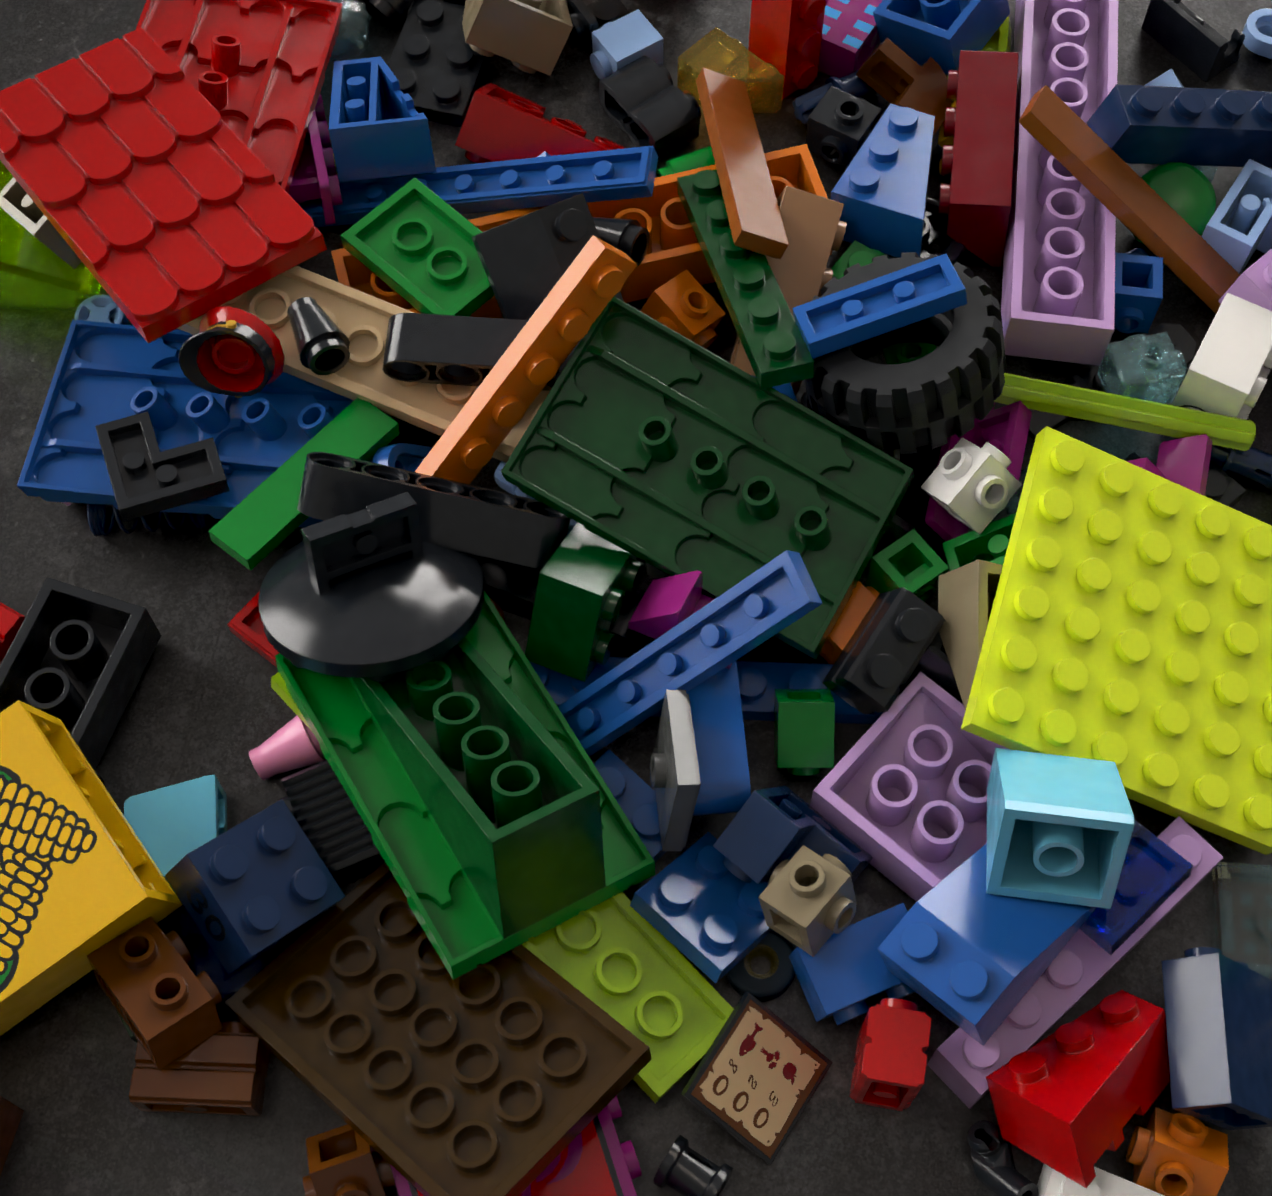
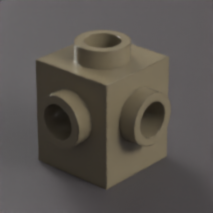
M803 845L790 860L782 861L774 869L768 886L758 897L767 926L814 957L833 933L839 934L847 928L855 915L857 901L850 870L833 855L824 854L820 856Z

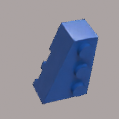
M381 56L334 61L329 134L339 182L354 181L355 183L366 184L378 178L436 172L428 119L423 112L418 113L415 110L413 99L409 93L403 94L400 90L399 80Z

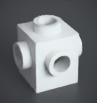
M962 437L953 449L949 450L942 457L938 467L923 483L921 488L950 515L978 534H981L993 518L1006 507L1009 499L1022 484L1007 470L1012 461L999 449L988 442L980 448Z

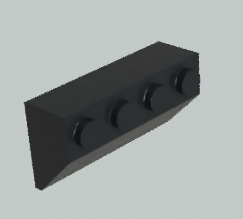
M583 193L536 210L472 237L503 319L529 320L590 238L594 235L600 239ZM619 291L615 295V297L624 302L622 294Z

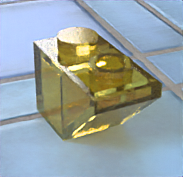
M715 27L678 56L677 88L684 94L692 95L699 106H701L696 80L702 68H706L745 82L753 113H776L781 109L784 76L772 64L765 63L746 49L741 41L731 38L718 27Z

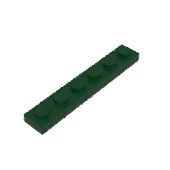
M703 170L696 174L678 177V195L761 389L814 378V361L765 255L734 245L717 170Z

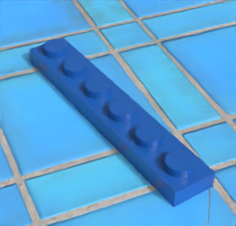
M789 550L784 551L558 706L559 710L588 756L590 757L660 711L663 706L666 690H686V693L823 604L800 553Z

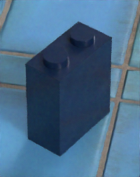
M1213 947L1190 948L1184 951V958L1162 961L1172 1109L1227 1130L1272 1127V980L1251 970L1247 963L1234 961L1222 955L1220 949Z

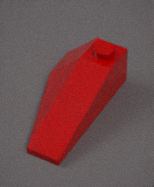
M489 83L474 92L455 146L465 149L464 156L475 163L535 158L544 151L554 156L625 148L600 136H595L594 141L585 138L587 131L581 128V125L569 119L564 120L557 117H552L549 120L543 117L546 110L545 107L493 83Z

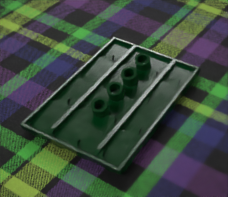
M615 296L591 325L588 333L581 339L501 470L505 480L517 486L523 493L584 525L588 531L665 573L673 576L696 570L703 573L702 594L714 599L784 551L789 550L800 553L823 604L774 635V637L814 659H817L828 635L835 626L853 589L856 587L878 543L881 541L901 504L902 498L914 480V471L909 466L772 387L761 389L757 378Z

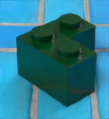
M577 522L539 574L525 652L527 659L532 663L585 682L596 664L604 666L611 655L616 636L609 632L610 623H614L620 613L625 592L634 593L643 572L644 563L637 561L636 556L588 531L584 525Z

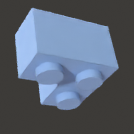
M1251 159L1245 164L1209 220L1202 235V238L1239 274L1242 273L1256 249L1265 254L1272 249V169Z

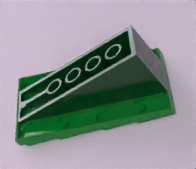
M485 590L483 607L478 620L469 633L452 648L448 657L399 672L393 679L388 681L376 682L368 677L354 678L326 675L306 668H298L280 653L275 655L277 669L286 683L288 692L318 740L322 753L370 831L372 841L405 894L409 907L453 980L477 968V965L487 963L529 941V938H535L579 915V912L586 911L629 889V886H634L655 875L654 859Z

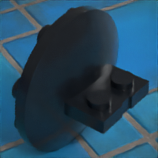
M408 492L370 504L366 506V509L352 514H342L302 528L303 541L288 550L274 563L262 582L258 598L261 622L269 642L282 656L290 660L294 666L326 675L354 678L368 677L372 681L384 682L393 679L399 672L448 657L452 648L469 633L478 620L484 602V585L481 567L474 554L422 542L417 503Z

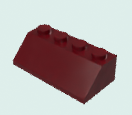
M960 50L958 70H949L946 99L955 100V107H946L944 137H953V145H943L941 175H950V184H941L938 214H948L947 235L963 244L966 249L991 267H1002L1011 210L1019 52Z

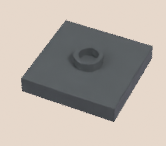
M666 690L650 761V781L656 793L662 851H682L683 847H685L701 786L690 699L686 690Z

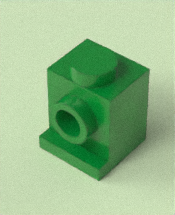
M913 529L872 557L865 587L871 586L880 594L903 587L926 602L936 590L934 584L938 576L947 573L949 567Z

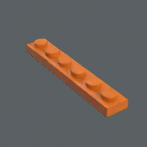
M593 235L415 472L470 485L483 466L490 461L493 453L509 432L523 418L526 410L545 385L555 376L559 367L578 342L588 333L591 325L604 308L621 290L624 282L637 267V264L626 253Z

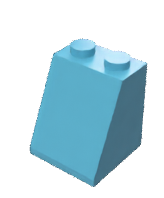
M995 748L987 786L986 894L1111 909L1135 825L1134 814L1115 762Z

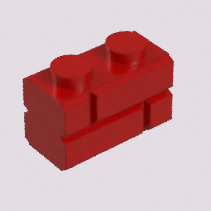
M885 998L881 1000L880 1004L869 1008L857 1036L854 1058L856 1065L852 1073L849 1096L855 1103L903 1111V1109L910 1107L912 1101L924 1085L928 1056L924 1052L929 1046L932 1018L927 1016L925 1012L917 1011L915 1003L903 999Z

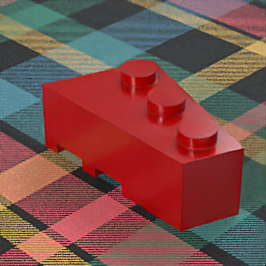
M1120 990L1115 994L1105 997L1098 1005L1072 1022L1060 1026L1055 1033L1027 1051L1015 1055L1008 1063L986 1076L1002 1138L1087 1189L1096 1177L1094 1164L1106 1149L1116 1151L1125 1140L1123 1127L1134 1114L1143 1116L1170 1082L1165 1010L1124 990Z

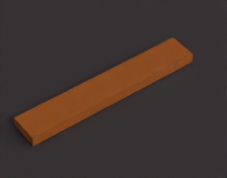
M702 68L696 84L734 245L775 259H781L789 243L746 84L735 78Z
M1047 85L1043 86L1033 95L1020 117L1019 123L1157 257H1163V263L1216 314L1221 305L1218 300L1237 280L1240 274Z

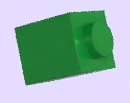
M775 689L774 756L777 768H787L788 773L800 776L818 774L820 768H834L835 701L830 689Z

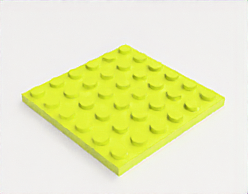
M1046 426L1035 438L961 729L1011 750L1115 762L1129 799L1175 818L1180 816L1187 823L1264 855L1272 853V525Z

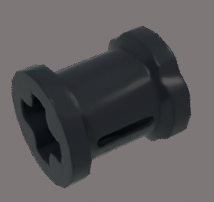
M680 1135L662 1161L653 1181L658 1187L663 1188L668 1185L683 1196H720L734 1168L726 1163L719 1167L689 1148L688 1139Z

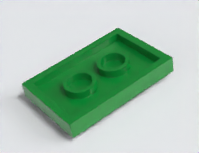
M415 177L341 234L344 249L422 314L470 316L494 296L472 240L473 236L482 233V231Z

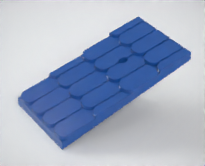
M72 319L17 487L27 496L41 497L45 501L113 505L118 509L95 426L148 411L160 452L213 437L230 490L226 493L160 512L209 514L215 519H222L354 400L285 372H282L275 382L265 385L261 392L252 396L237 398L231 395L212 393L192 383L180 368L178 361L180 348L187 339L193 336L192 334L182 330H173L147 343L133 325ZM309 517L299 527L304 528L324 520Z

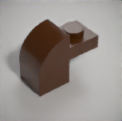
M888 38L867 58L856 73L858 77L889 103L909 107L935 116L933 136L945 120L946 107H951L952 100L946 99L948 79L939 64L930 57L920 66Z

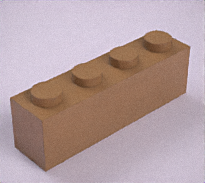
M786 185L778 196L777 203L789 245L781 259H775L766 255L765 257L794 317L792 308L811 302L815 295L821 297L820 290L832 279L833 270L826 268L831 250L838 251L841 246L847 222L840 220L844 207L843 203ZM737 334L729 363L755 376ZM802 380L791 383L795 395L800 388Z

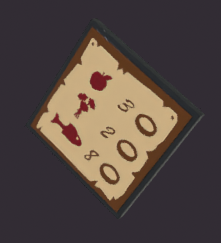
M745 992L681 1092V1095L766 1164L771 1165L833 1062L752 994Z

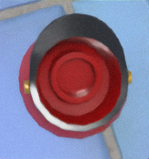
M220 306L208 310L202 316L199 333L191 336L184 342L179 351L178 361L184 375L198 387L212 393L240 398L259 393L265 385L275 382L283 372L285 356L280 340L270 327L257 316L239 308Z

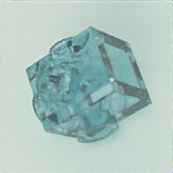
M1167 332L1148 336L1136 334L1123 341L1108 344L1097 374L1106 393L1168 404L1173 402L1182 380L1186 376V363L1182 353L1179 350H1175Z

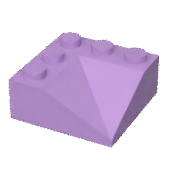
M922 672L915 677L895 699L890 709L876 720L813 790L810 803L813 809L873 857L869 862L873 867L916 902L987 843V786L995 748L1008 749L962 730L961 726L965 714L964 705Z

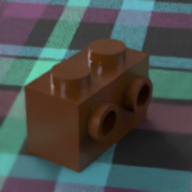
M151 916L87 955L100 988L158 1070L169 1065L223 1029L215 1007L223 1000L214 982L205 971L195 976L187 965L192 958L179 935L174 930L165 935Z

